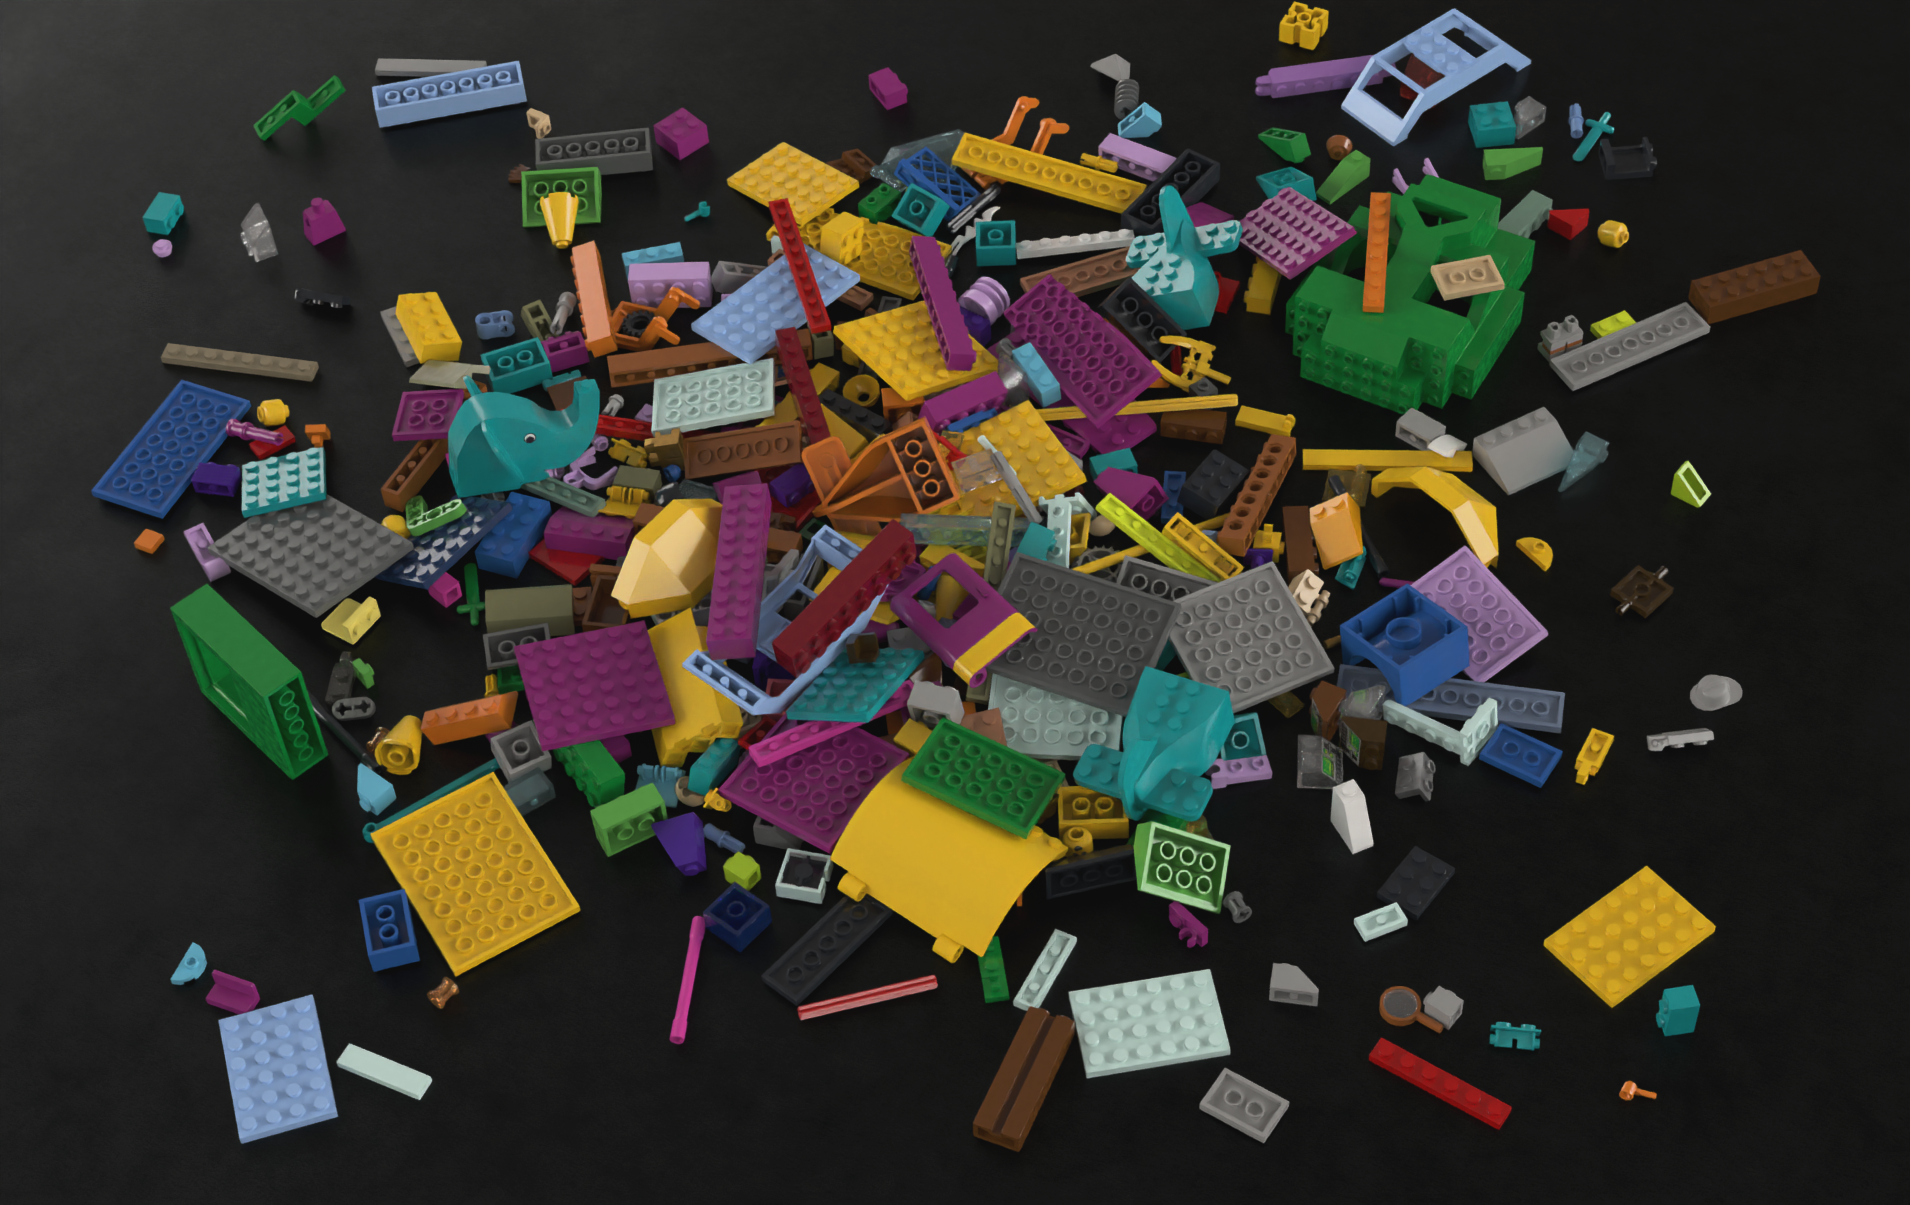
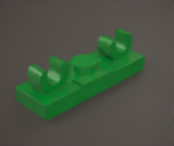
M996 936L992 938L984 956L980 957L977 955L986 1003L1009 1000L999 937Z

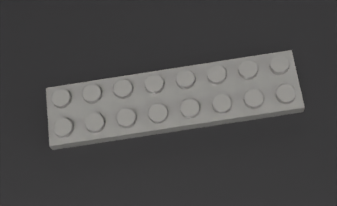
M1685 302L1550 360L1549 366L1574 391L1710 332V326Z

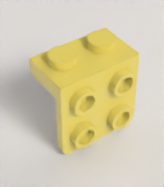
M369 596L360 604L350 598H346L322 622V629L354 645L381 617L377 601Z

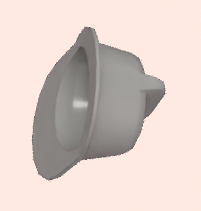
M1707 675L1692 688L1690 699L1697 708L1704 711H1713L1738 702L1742 697L1743 690L1735 680L1729 677Z

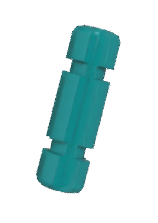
M579 370L571 371V374L567 372L552 377V380L548 378L542 381V386L547 392V387L579 378L581 373Z

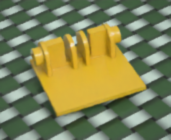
M608 487L607 495L610 497L606 501V506L598 510V512L605 513L607 516L622 515L626 518L634 519L641 503H651V500H648L649 492H646L644 489L630 488L628 492L627 487Z

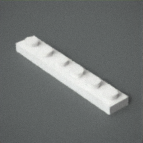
M1121 229L1117 232L1103 231L1099 234L1091 235L1085 233L1079 236H1062L1056 239L1024 240L1016 243L1017 258L1023 259L1128 247L1134 239L1133 230Z

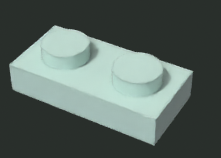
M1397 902L1354 918V925L1365 942L1407 926L1408 922Z

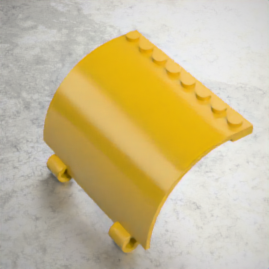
M915 756L896 766L874 787L859 806L839 838L830 860L848 872L840 880L838 890L857 902L861 901L866 893H868L936 937L937 940L933 945L932 951L952 964L958 960L964 946L982 957L999 925L1023 890L1051 861H1057L1064 857L1068 847L1063 845L1059 839L1044 833L1038 826H1035L1028 838L1024 839L902 782V774Z

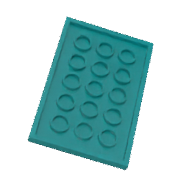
M889 647L880 649L875 662L849 664L845 648L786 710L787 719L868 723L924 660L923 650H914L913 648L900 650Z

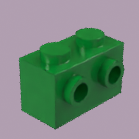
M882 183L858 203L859 218H868L870 223L876 225L878 221L883 223L894 213L901 201V192Z

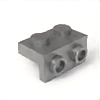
M1424 752L1399 757L1395 795L1399 799L1420 794L1425 801H1430L1431 791H1433L1432 781L1435 765Z

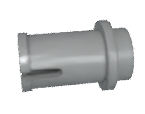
M617 394L610 396L609 403L601 415L609 413L608 416L614 417L619 408L624 406V399Z

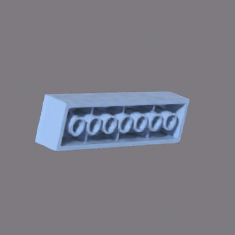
M519 61L372 87L375 111L380 128L527 101Z

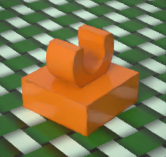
M326 424L305 425V433L312 444H314V448L323 447V440H330V431Z

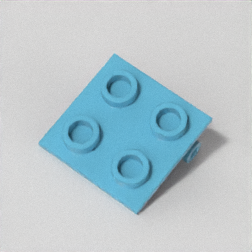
M646 764L638 765L637 774H639L635 790L653 782L665 802V807L676 808L679 799L676 796L674 787L678 779L685 776L686 771L680 770L679 767L670 768L662 766L660 768L659 765H656L654 768Z

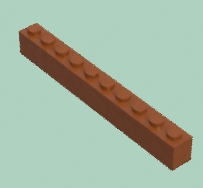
M809 329L796 330L806 361L813 360ZM713 342L607 356L612 388L654 382V379L747 363ZM776 346L756 360L774 358L775 365L781 364Z

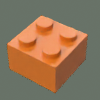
M893 388L881 389L884 418L891 421L892 424L897 422L908 411L919 416L924 404V396L906 401Z

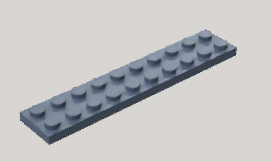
M1340 664L1337 687L1347 690L1345 706H1351L1352 692L1369 688L1370 699L1373 702L1372 695L1375 694L1371 693V688L1373 690V687L1377 688L1378 686L1379 693L1376 694H1380V699L1378 698V703L1375 704L1379 705V710H1383V703L1386 700L1396 702L1390 684L1379 669ZM1450 678L1406 707L1425 716L1467 721L1474 716L1481 704H1484L1488 698L1497 701L1498 725L1502 723L1509 727L1561 733L1565 693ZM1369 699V702H1368V703H1369V708H1368V709L1375 708V707H1371V705H1374V704H1370V699Z

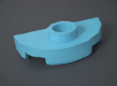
M192 942L170 979L172 984L183 985L184 982L190 981L193 978H199L204 972L207 961L205 953L199 945Z

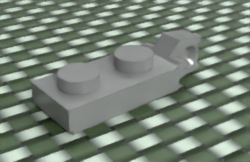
M1707 728L1647 736L1648 749L1652 751H1662L1668 745L1671 748L1684 747V743L1693 742V745H1705L1708 740H1714L1713 732Z

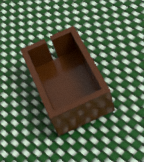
M597 575L582 621L583 633L635 622L636 618L630 619L629 610L624 609L619 604V600L611 596L617 577Z

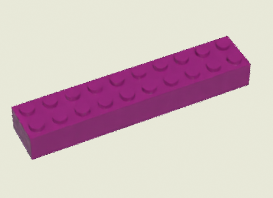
M767 483L727 486L724 489L706 638L711 660L756 657L772 505Z

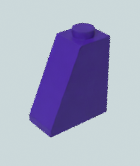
M694 812L651 824L653 831L670 858L685 876H694L699 872L707 870L703 821Z

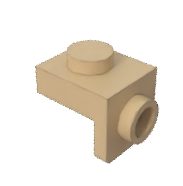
M530 108L526 112L529 127L535 129L538 139H542L551 130L549 115Z

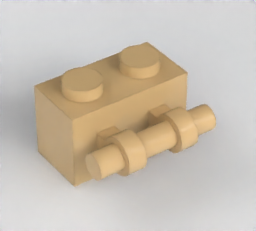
M1307 569L1294 577L1288 588L1302 613L1307 618L1309 625L1312 627L1320 619L1321 610L1327 606L1330 593L1327 590H1323L1320 595L1318 594L1324 582Z

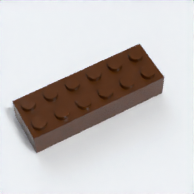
M1799 250L1692 280L1688 299L1707 324H1712L1817 294L1821 276L1804 253Z

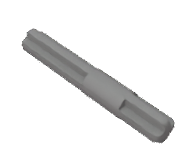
M997 451L990 456L992 462L1028 521L1036 524L1041 523L1042 517L1002 452Z

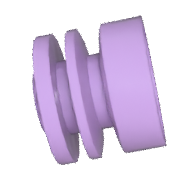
M981 277L969 290L958 298L957 303H960L961 307L971 310L974 314L977 313V315L987 318L992 325L1009 308L1010 298L1007 291L996 280L990 277Z

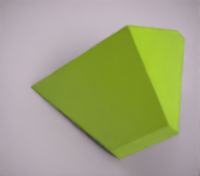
M1685 461L1674 474L1671 495L1695 507H1701L1711 493L1690 462Z

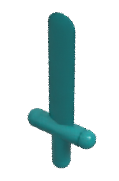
M1605 112L1598 122L1591 119L1586 120V126L1592 129L1574 153V160L1582 161L1602 132L1609 134L1614 132L1612 126L1606 125L1611 117L1609 112Z

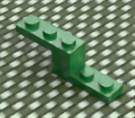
M335 75L308 99L293 90L253 126L258 136L264 141L291 117L306 126L346 90L340 79Z

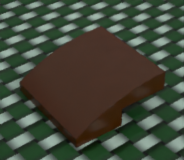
M858 148L843 152L841 159L826 162L827 165L858 180L859 184L870 179L880 171V167Z

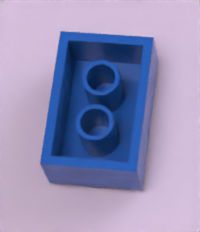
M405 889L360 899L359 905L367 952L373 971L420 961L411 908Z

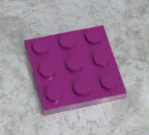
M463 389L403 392L392 433L393 440L407 441L448 438V431L458 410L462 406L464 398Z

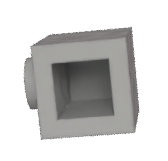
M1438 986L1433 993L1429 992L1423 1002L1425 1005L1424 1014L1442 1023L1444 1028L1449 1030L1462 1014L1464 1000L1457 997L1452 991Z

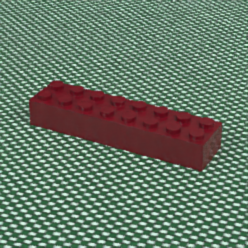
M892 519L772 642L777 663L796 678L802 673H806L811 663L816 658H820L832 642H836L840 638L842 631L847 626L850 627L855 622L857 616L870 607L872 600L877 595L883 594L887 585L900 576L903 568L913 563L917 555L913 533Z

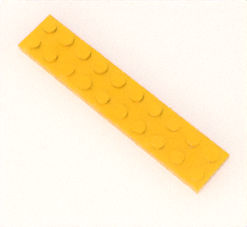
M964 133L951 163L955 166L1121 214L1147 189L1146 184L969 133Z

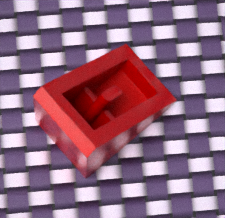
M1589 209L1549 210L1547 226L1549 229L1571 240L1587 227Z

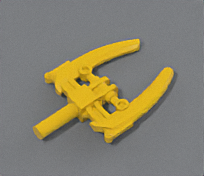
M1182 336L1160 337L1159 341L1161 343L1179 345L1190 349V355L1183 360L1186 363H1183L1181 366L1183 368L1181 376L1170 372L1155 360L1151 362L1160 371L1165 380L1188 393L1189 386L1205 376L1227 385L1229 384L1231 377L1209 368L1208 360L1211 361L1213 357L1211 352L1216 349L1214 345ZM1198 352L1201 355L1199 360L1196 361L1194 360V355ZM1189 372L1193 374L1192 380H1188L1187 374Z

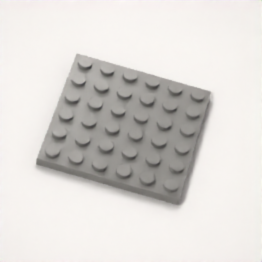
M1273 561L1173 600V602L1181 604V611L1168 640L1190 680L1229 691L1233 713L1334 673V666Z

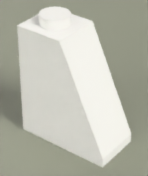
M1354 779L1333 787L1331 822L1352 854L1373 846L1365 795Z

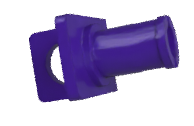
M1249 548L1245 557H1243V565H1251V569L1272 562L1273 550Z

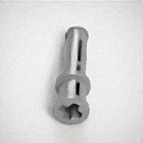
M564 292L560 295L559 302L556 305V315L550 326V331L553 334L555 330H557V335L562 333L567 317L573 313L577 298L571 292Z

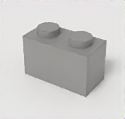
M1411 407L1397 421L1395 436L1421 451H1433L1428 448L1429 444L1436 438L1445 435L1446 426Z

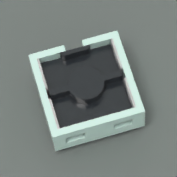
M788 848L775 884L777 896L822 904L826 892L825 881L830 880L834 867L833 861L830 860L831 856Z

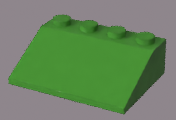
M598 167L521 172L524 228L547 226L541 210L540 198L544 196V199L548 198L550 193L568 192L574 198L575 195L578 196L579 203L575 224L600 223L602 187L601 173Z
M1153 821L1137 824L1134 857L1138 891L1220 914L1231 845Z

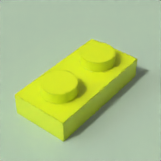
M1624 310L1592 324L1590 331L1600 339L1636 322Z

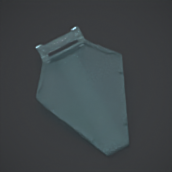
M957 129L891 147L883 163L880 166L875 165L872 167L870 173L875 178L879 177L892 186V188L902 192L908 186L894 175L896 167L900 160L903 158L907 160L924 147L929 148L950 168L955 170L957 166L951 164L952 158L964 132ZM925 154L922 156V160L931 161ZM911 164L916 169H919V165ZM923 166V170L932 171V167ZM936 168V172L945 173L941 168ZM925 176L926 178H928L930 181L933 182V177ZM937 178V182L946 184V179Z

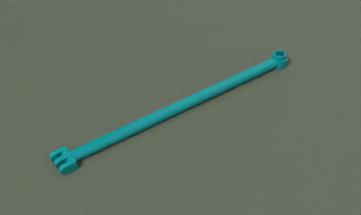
M496 758L378 824H366L362 831L364 839L369 843H374L370 835L371 833L499 769L500 766Z

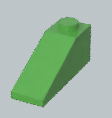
M1543 148L1484 150L1482 165L1485 180L1506 179L1540 165Z
M1357 150L1353 151L1334 169L1317 190L1316 196L1328 204H1332L1369 177L1370 158Z

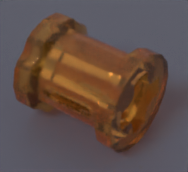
M377 727L375 736L366 744V749L375 755L378 743L390 730L384 727Z
M444 977L441 980L442 983L434 991L430 990L427 993L430 1001L441 1009L452 995L459 993L457 985L448 977Z

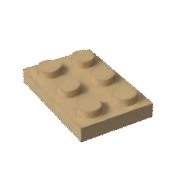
M1491 255L1431 266V274L1444 301L1504 289L1505 283Z

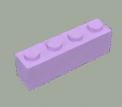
M1112 133L1098 146L1099 156L1116 161L1118 168L1153 182L1177 159Z

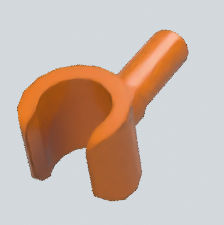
M1632 1081L1624 1083L1619 1093V1096L1625 1100H1632L1634 1094L1656 1099L1657 1093L1637 1088V1085Z

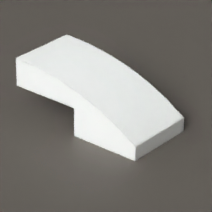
M1443 435L1433 440L1428 448L1445 457L1453 458L1456 450L1464 451L1467 444L1451 435Z

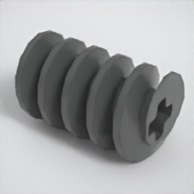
M1124 79L1116 85L1114 113L1121 120L1138 108L1139 85L1135 80Z

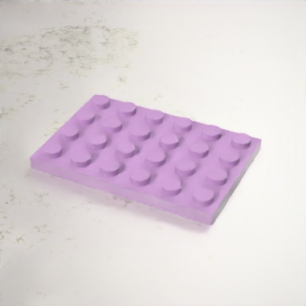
M1466 546L1410 585L1468 626L1470 666L1462 671L1471 681H1487L1548 636L1547 630Z

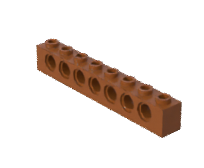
M1271 434L1268 442L1264 443L1263 451L1258 455L1255 467L1251 468L1250 476L1245 480L1242 492L1238 493L1235 505L1231 506L1229 517L1225 518L1222 530L1217 533V544L1228 554L1245 557L1296 456V438Z

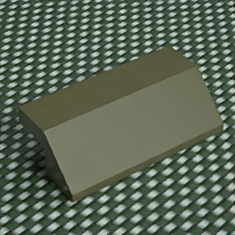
M428 360L410 378L409 383L467 389L463 377L468 375L472 378V373L489 374L490 366Z
M572 584L485 591L487 633L548 623L551 636L575 634Z

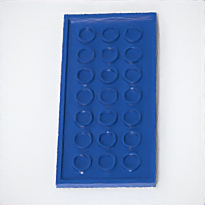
M181 380L91 490L93 496L163 519L192 482L191 479L194 472H196L199 462L207 463L228 437L226 433L228 421L231 419L240 421L250 409V401Z

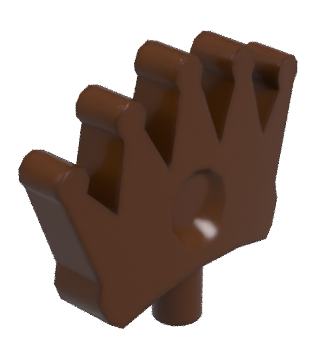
M519 164V167L515 166L514 170H510L511 174L508 175L509 183H522L521 172L530 171V168Z

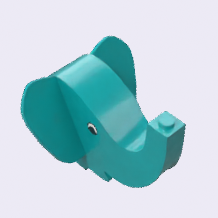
M464 376L463 379L471 398L466 400L460 407L448 431L449 473L458 498L520 489L525 483L549 478L550 475L545 471L546 469H556L571 464L588 448L597 428L600 391L595 379L574 382L572 404L561 411H549L539 407L527 398L500 392L482 393L470 376Z

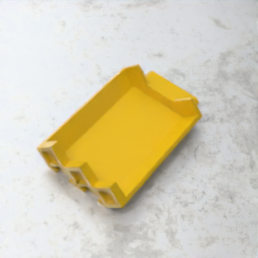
M691 607L647 630L675 716V724L651 729L660 766L682 767L688 752L704 753L714 743L715 738L737 739L743 725L740 709L736 703L682 667V663L695 650L698 649L700 652L709 651L706 643L708 627L695 625Z

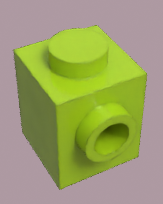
M739 851L733 857L727 859L723 866L725 880L745 893L761 879L759 864L751 856H745Z

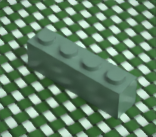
M1532 190L1498 223V229L1529 238L1530 234L1537 230L1545 219H1548L1549 210H1553V200Z

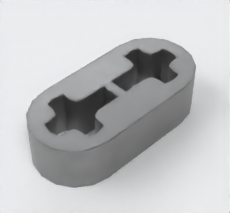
M368 697L341 699L332 706L334 716L341 721L369 718L376 710L374 702ZM364 702L370 706L366 713L356 708L362 707ZM341 705H344L346 708H352V710L345 711L343 716L340 712H337V710L341 709Z

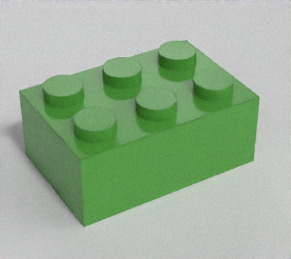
M653 782L590 811L596 838L608 857L656 835L651 824L668 819L665 802Z

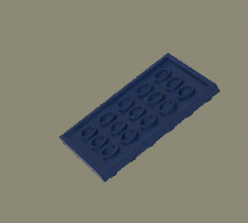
M457 495L453 496L450 501L460 499L467 509L465 514L422 535L409 536L407 540L413 543L414 549L376 575V579L427 590L513 508L509 502L473 496L458 498Z

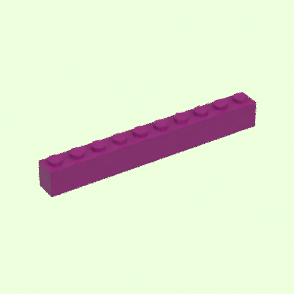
M912 236L909 255L947 370L971 371L972 364L976 362V351L972 348V339L968 336V327L964 324V315L960 312V303H957L956 292L952 288V280L948 277V268H945L944 257L940 253V245L937 244L935 237Z

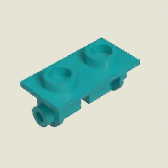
M1364 546L1362 555L1341 563L1335 577L1337 581L1352 590L1355 588L1366 561L1365 556L1367 552Z
M1496 1022V1025H1491L1490 1031L1495 1032V1034H1490V1044H1494V1047L1512 1048V1039H1516L1517 1049L1534 1051V1048L1539 1049L1540 1039H1535V1036H1539L1541 1030L1535 1029L1536 1026L1522 1024L1521 1028L1511 1027V1023Z

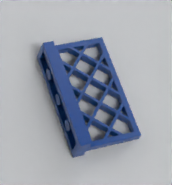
M924 147L907 160L904 158L900 160L894 172V175L908 187L913 183L945 201L950 207L943 218L948 222L981 195L927 147ZM925 154L931 161L922 160V156ZM911 164L919 165V169H916ZM923 166L932 167V171L923 170ZM936 168H941L945 173L936 172ZM925 176L933 177V182L930 181V180H929L928 178H926ZM937 178L946 179V184L937 182ZM950 180L959 183V186L950 184ZM939 188L947 189V194L942 192ZM951 190L960 191V196L951 195ZM964 192L970 193L974 197H964ZM954 201H960L961 206L957 205Z

